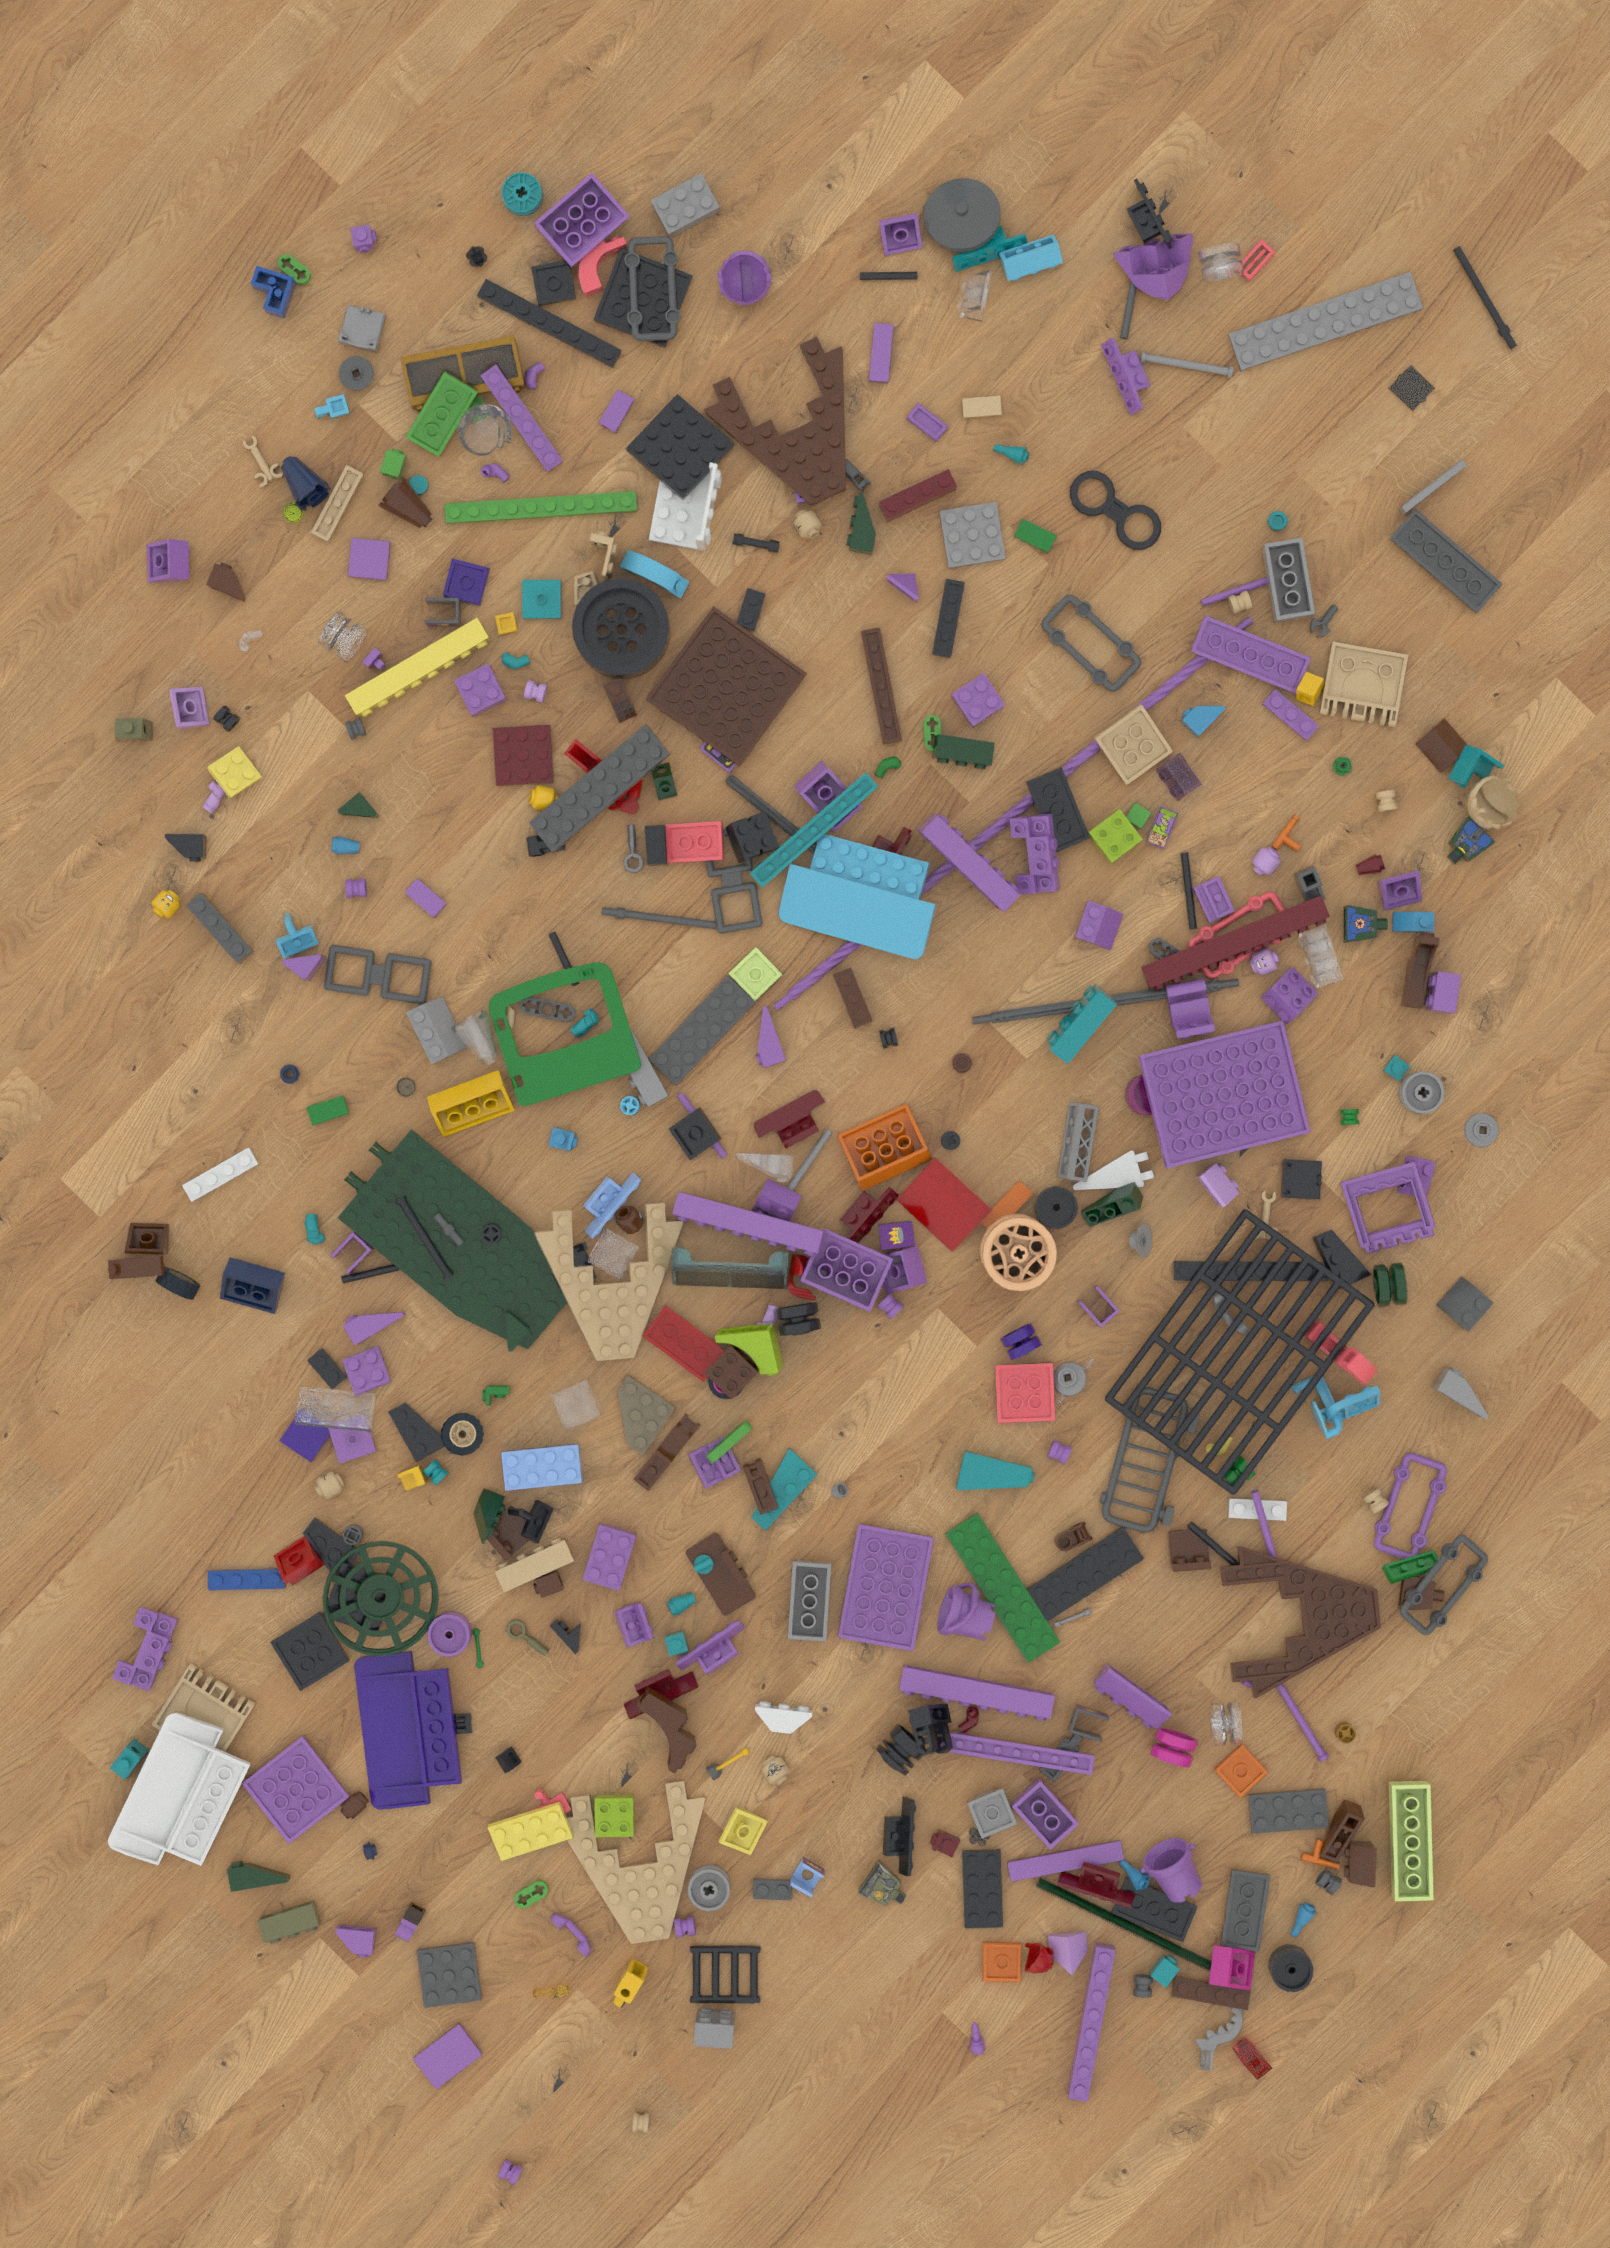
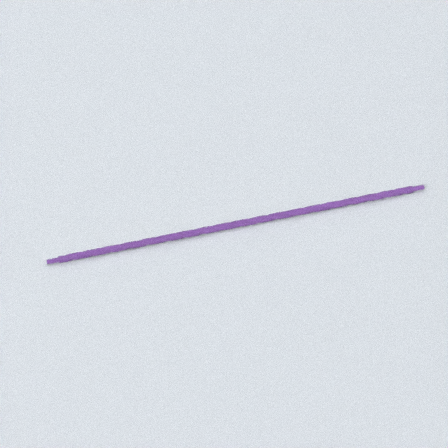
M1248 616L1236 628L1244 630L1253 621ZM1199 655L1196 656L1139 704L1147 712L1210 660ZM1095 740L1062 767L1066 778L1082 763L1101 750ZM1030 793L972 840L971 843L977 850L1010 824L1009 819L1019 817L1034 804ZM949 861L938 867L926 878L921 895L936 885L944 876L953 871L955 867ZM851 941L845 943L809 975L790 988L788 993L774 1004V1007L780 1010L789 1001L795 1000L803 991L810 988L862 944Z

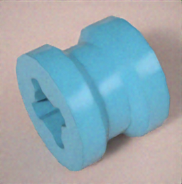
M627 1096L622 1099L620 1108L624 1114L634 1115L640 1109V1103L637 1098Z

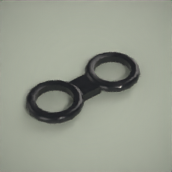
M1087 471L1074 479L1070 487V499L1078 512L1086 516L1106 515L1116 523V532L1119 540L1126 547L1133 550L1147 549L1158 541L1161 534V521L1158 514L1152 508L1145 505H1133L1130 507L1125 505L1115 497V488L1112 481L1107 475L1099 471ZM1097 479L1105 485L1107 499L1101 506L1088 508L1079 501L1077 495L1078 488L1085 480ZM1143 513L1152 520L1154 530L1148 540L1135 542L1126 536L1124 522L1131 514Z

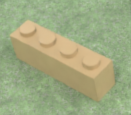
M560 1537L550 1541L551 1545L545 1548L543 1545L534 1548L532 1554L526 1555V1553L515 1557L516 1561L512 1563L505 1561L497 1565L498 1569L495 1570V1574L503 1592H507L575 1561L567 1539L561 1540Z

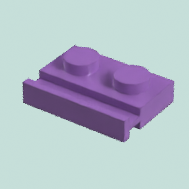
M1219 876L1193 888L1209 923L1235 911Z

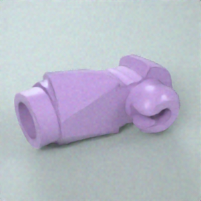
M212 781L209 785V789L213 792L202 806L211 814L218 809L223 795L226 794L216 781Z
M768 1305L762 1320L763 1322H758L756 1325L776 1323L775 1309L780 1307Z

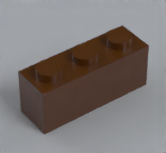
M851 967L833 974L854 1028L872 1022L873 1020Z

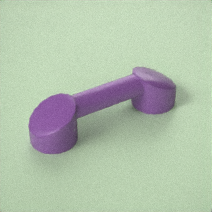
M554 1913L550 1917L556 1927L561 1929L565 1925L577 1937L580 1943L576 1947L585 1957L591 1953L588 1938L570 1918L559 1913Z

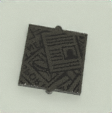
M1412 365L1402 375L1399 374L1397 376L1398 379L1389 387L1411 411H1414L1421 402H1425L1426 397L1435 389Z

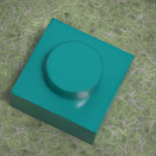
M1393 1055L1383 1071L1400 1082L1410 1068V1065L1396 1055Z

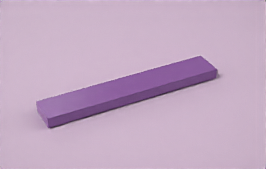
M1117 1840L1007 1861L1012 1882L1080 1869L1083 1862L1101 1865L1124 1860L1121 1841Z

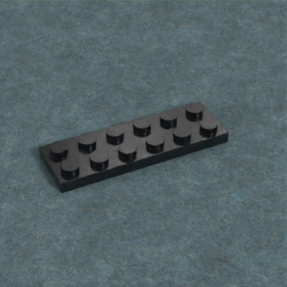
M1120 1527L1028 1587L1027 1591L1046 1620L1050 1621L1144 1558L1124 1527Z

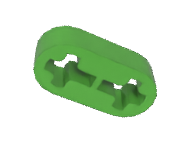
M289 254L279 257L278 266L283 273L293 277L299 285H306L310 282L311 274L304 265ZM290 260V264L293 266V269H290L288 266L283 268V261ZM298 270L300 273L305 271L306 278L298 280L299 276L296 271Z
M929 715L925 718L923 724L924 745L928 751L933 752V748L931 745H928V742L931 741V735L941 734V722L937 716ZM930 719H934V722L938 723L934 727V732H931V727L927 726Z
M536 1880L519 1890L514 1897L515 1905L519 1908H527L544 1898L548 1892V1884L544 1880ZM536 1885L544 1886L542 1894L540 1892L532 1893L536 1890ZM521 1894L523 1897L530 1894V1897L526 1900L527 1903L518 1901Z

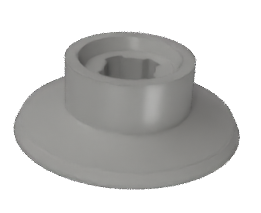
M1477 1113L1467 1120L1464 1133L1472 1145L1487 1147L1497 1139L1499 1127L1491 1115ZM1480 1126L1486 1127L1485 1134L1479 1133Z
M1145 1223L1140 1225L1137 1231H1132L1129 1239L1131 1249L1136 1250L1137 1254L1142 1258H1146L1149 1255L1152 1247V1232Z
M1063 1363L1057 1367L1053 1374L1054 1387L1064 1396H1074L1085 1387L1086 1373L1077 1363ZM1071 1375L1072 1380L1066 1382L1065 1377Z

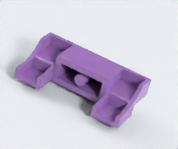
M1039 814L1009 819L1011 838H1026L1030 873L1016 875L1017 893L1036 894L1038 892L1058 891L1060 889L1058 875L1059 858L1056 856L1057 839L1054 837L1052 814Z
M141 1606L133 1625L147 1630L134 1664L123 1660L118 1661L112 1679L150 1691L158 1671H162L166 1660H163L165 1653H169L173 1643L170 1640L179 1618Z

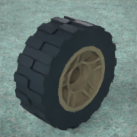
M164 1267L165 1275L158 1276L156 1282L176 1295L194 1300L200 1284L185 1274Z

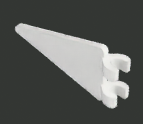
M1131 1150L1089 1175L1087 1182L1079 1181L1074 1184L1073 1189L1119 1188L1133 1182L1138 1187H1143L1144 1180L1154 1178L1152 1170L1140 1173L1137 1163L1149 1159L1147 1152L1135 1155L1134 1151Z

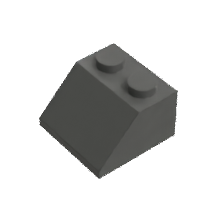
M1461 1277L1436 1306L1464 1331L1469 1332L1494 1303L1474 1285Z

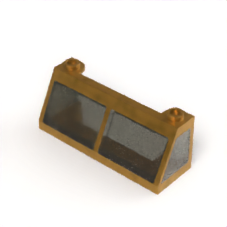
M514 335L400 357L410 405L416 411H421L444 371L478 390L476 395L491 392L480 375L496 364L516 393L521 392L525 388L518 346Z

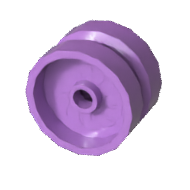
M454 1611L444 1612L437 1616L429 1626L428 1642L431 1648L439 1655L447 1657L456 1656L466 1648L471 1640V1624L461 1613ZM448 1631L452 1632L453 1637L447 1636L446 1633Z

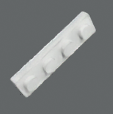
M249 1147L182 1186L191 1202L257 1166L259 1163Z

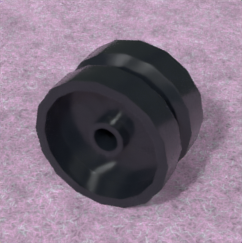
M1053 1186L1039 1193L1035 1200L1034 1209L1037 1218L1042 1224L1049 1228L1059 1229L1073 1222L1077 1216L1078 1204L1072 1192L1063 1187ZM1059 1204L1060 1210L1054 1211L1053 1205Z
M817 1302L775 1309L777 1319H789L790 1321L778 1326L780 1336L807 1334L810 1331L821 1329L820 1319L807 1318V1316L818 1313Z
M1286 1944L1273 1951L1269 1958L1268 1968L1273 1981L1279 1988L1287 1992H1298L1310 1984L1314 1968L1309 1956L1302 1948Z

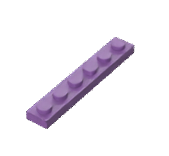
M495 364L481 374V378L545 470L548 472L561 463L563 460Z

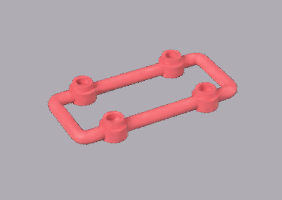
M1266 892L1259 897L1253 896L1248 899L1247 905L1211 927H1202L1198 935L1189 941L1188 948L1202 941L1205 942L1213 939L1214 933L1250 911H1259L1263 907V903L1271 899L1278 912L1286 909L1274 892ZM1279 938L1272 940L1273 944L1281 942ZM1262 946L1254 947V952L1263 949ZM1242 952L1237 955L1236 959L1226 962L1224 959L1219 963V967L1213 971L1208 969L1207 966L1201 968V970L1210 979H1214L1221 974H1230L1233 972L1234 966L1252 956L1254 952L1246 955Z

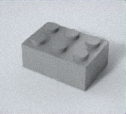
M702 173L651 200L652 208L667 236L671 239L720 213V207Z
M710 2007L697 2009L694 2046L732 2049L736 2012L726 2008L720 2009V2011H714Z

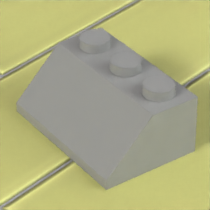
M443 996L406 1012L432 1065L468 1048Z

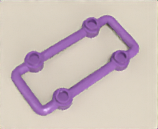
M1407 1453L1403 1457L1401 1465L1394 1469V1477L1396 1479L1388 1499L1389 1504L1385 1508L1382 1519L1375 1523L1377 1534L1374 1539V1546L1377 1550L1404 1559L1418 1555L1420 1548L1426 1546L1427 1537L1425 1533L1439 1494L1443 1493L1446 1489L1444 1479L1447 1469L1443 1463L1415 1453ZM1410 1460L1435 1468L1439 1470L1437 1478L1430 1482L1432 1493L1419 1530L1411 1537L1413 1545L1411 1553H1407L1382 1544L1384 1535L1391 1531L1389 1520L1402 1483L1410 1476L1408 1466Z

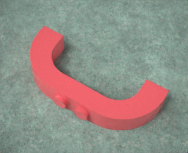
M1316 1319L1305 1336L1314 1343L1325 1326ZM1330 1333L1319 1349L1328 1357L1340 1340ZM1345 1346L1334 1360L1335 1364L1363 1386H1366L1378 1373L1377 1369L1353 1347L1349 1349Z

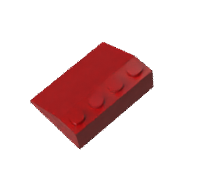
M934 1158L896 1199L951 1251L992 1211L937 1158Z

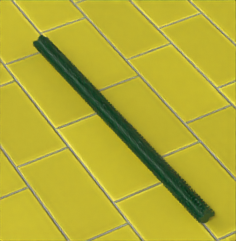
M1039 1878L1036 1888L1038 1886V1889L1040 1887L1042 1891L1045 1890L1047 1893L1049 1891V1894L1051 1893L1055 1897L1058 1896L1057 1898L1064 1899V1902L1066 1900V1903L1067 1901L1068 1903L1071 1902L1070 1904L1077 1905V1908L1079 1906V1909L1081 1907V1910H1086L1088 1913L1090 1911V1914L1092 1913L1096 1917L1099 1916L1098 1918L1105 1919V1922L1107 1920V1923L1108 1921L1111 1924L1114 1923L1116 1927L1118 1925V1928L1120 1926V1929L1122 1927L1124 1931L1127 1930L1129 1933L1131 1931V1934L1133 1933L1137 1937L1140 1936L1139 1938L1146 1939V1942L1148 1940V1943L1149 1941L1152 1944L1155 1943L1157 1947L1159 1945V1948L1161 1946V1949L1163 1947L1165 1951L1168 1950L1170 1953L1172 1951V1954L1174 1953L1178 1957L1181 1956V1958L1187 1959V1962L1189 1960V1963L1191 1961L1193 1964H1198V1967L1200 1965V1968L1202 1966V1969L1204 1967V1970L1210 1971L1212 1962L1204 1959V1957Z

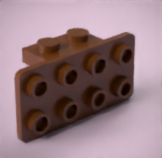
M718 1533L711 1534L686 1550V1555L693 1566L695 1559L700 1555H708L712 1558L714 1563L712 1570L707 1574L698 1573L723 1615L726 1616L755 1598L756 1594L746 1579L748 1577L743 1567L739 1568L736 1563L738 1559L733 1550L729 1552Z

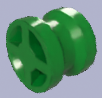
M1340 1109V1114L1342 1115L1340 1125L1360 1124V1120L1357 1117L1359 1109Z

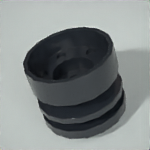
M897 1724L889 1733L894 1742L891 1743L884 1739L882 1742L887 1749L882 1745H878L876 1750L892 1769L906 1776L909 1771L904 1764L910 1768L914 1767L909 1758L913 1757L916 1760H920L924 1755L918 1751L915 1736L903 1726Z

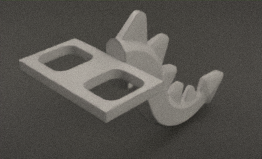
M1231 2007V2012L1235 2013V2016L1231 2017L1234 2024L1227 2023V2031L1222 2026H1219L1217 2033L1207 2030V2039L1196 2040L1197 2045L1201 2049L1200 2070L1212 2071L1213 2054L1216 2051V2047L1228 2043L1238 2036L1243 2024L1242 2009Z

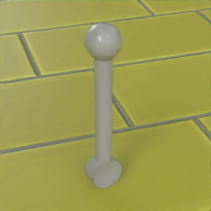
M1087 1608L1084 1612L1054 1622L1053 1625L1057 1627L1084 1615L1089 1616L1092 1613L1091 1609Z

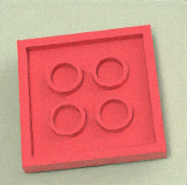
M1053 1363L995 1365L997 1423L1055 1421Z

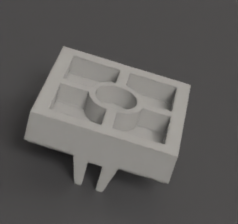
M348 305L342 332L339 333V343L377 353L386 315L372 311L369 308L364 309V307L359 308Z

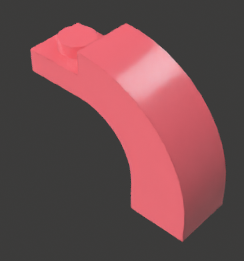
M613 237L609 239L608 243H605V240H603L580 260L579 281L585 297L603 291L598 278V267L605 257L619 252L621 248H627L624 237Z

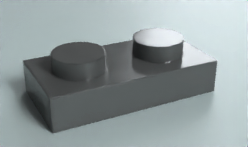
M754 1878L753 1899L791 1900L792 1886L790 1885V1879Z

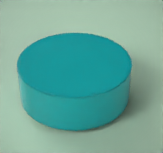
M415 475L409 481V484L418 495H423L427 492L429 485L425 477Z
M1281 511L1273 512L1268 518V526L1274 531L1283 530L1288 522L1287 516Z

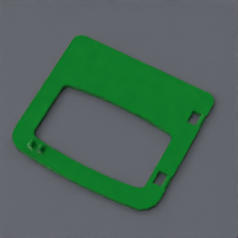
M594 962L526 981L495 994L489 1002L488 1007L491 1020L493 1021L517 1102L521 1106L535 1104L627 1075L641 1068V1060L614 974L605 963ZM592 979L599 981L612 1021L611 1030L565 1048L534 1056H520L506 1014L508 1006L536 994L568 984ZM503 1018L506 1029L500 1031L497 1020ZM521 1075L524 1086L518 1087L515 1076Z

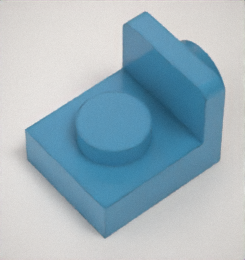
M553 1127L549 1146L572 1151V1148H576L578 1137H575V1132Z

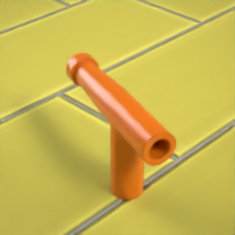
M1296 815L1292 816V819L1272 844L1274 849L1278 850L1282 843H1285L1296 852L1299 850L1301 845L1288 837L1296 822L1299 821V817Z
M1317 1839L1313 1855L1302 1853L1301 1860L1335 1868V1870L1340 1868L1339 1862L1335 1863L1320 1857V1851L1324 1844L1323 1840Z

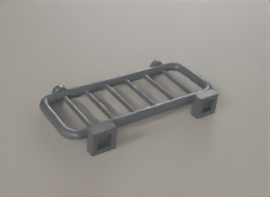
M1145 1387L1129 1410L1135 1414L1136 1410L1143 1411L1144 1407L1138 1406L1140 1397L1144 1394L1154 1396L1158 1389ZM1166 1392L1162 1399L1174 1402L1178 1395ZM1186 1400L1180 1405L1179 1417L1172 1416L1171 1418L1177 1420L1175 1432L1187 1417L1188 1404ZM1155 1410L1151 1412V1414L1159 1415L1162 1417L1165 1414ZM1199 1414L1188 1427L1187 1432L1195 1434ZM1126 1417L1107 1492H1102L1100 1503L1103 1504V1517L1113 1525L1145 1533L1154 1530L1159 1519L1162 1520V1525L1170 1527L1175 1508L1170 1505H1166L1165 1509L1162 1507L1176 1453L1171 1449L1169 1454L1128 1443L1132 1428L1146 1431L1137 1425H1133V1421ZM1161 1432V1433H1162L1163 1435H1165L1167 1438H1170V1439H1171V1437L1173 1436V1435H1170V1434H1166V1433ZM1126 1447L1167 1457L1164 1473L1123 1462ZM1121 1466L1163 1476L1159 1491L1118 1480ZM1116 1484L1156 1494L1157 1499L1154 1510L1113 1499ZM1111 1503L1153 1513L1151 1521L1147 1525H1142L1113 1517L1110 1514Z

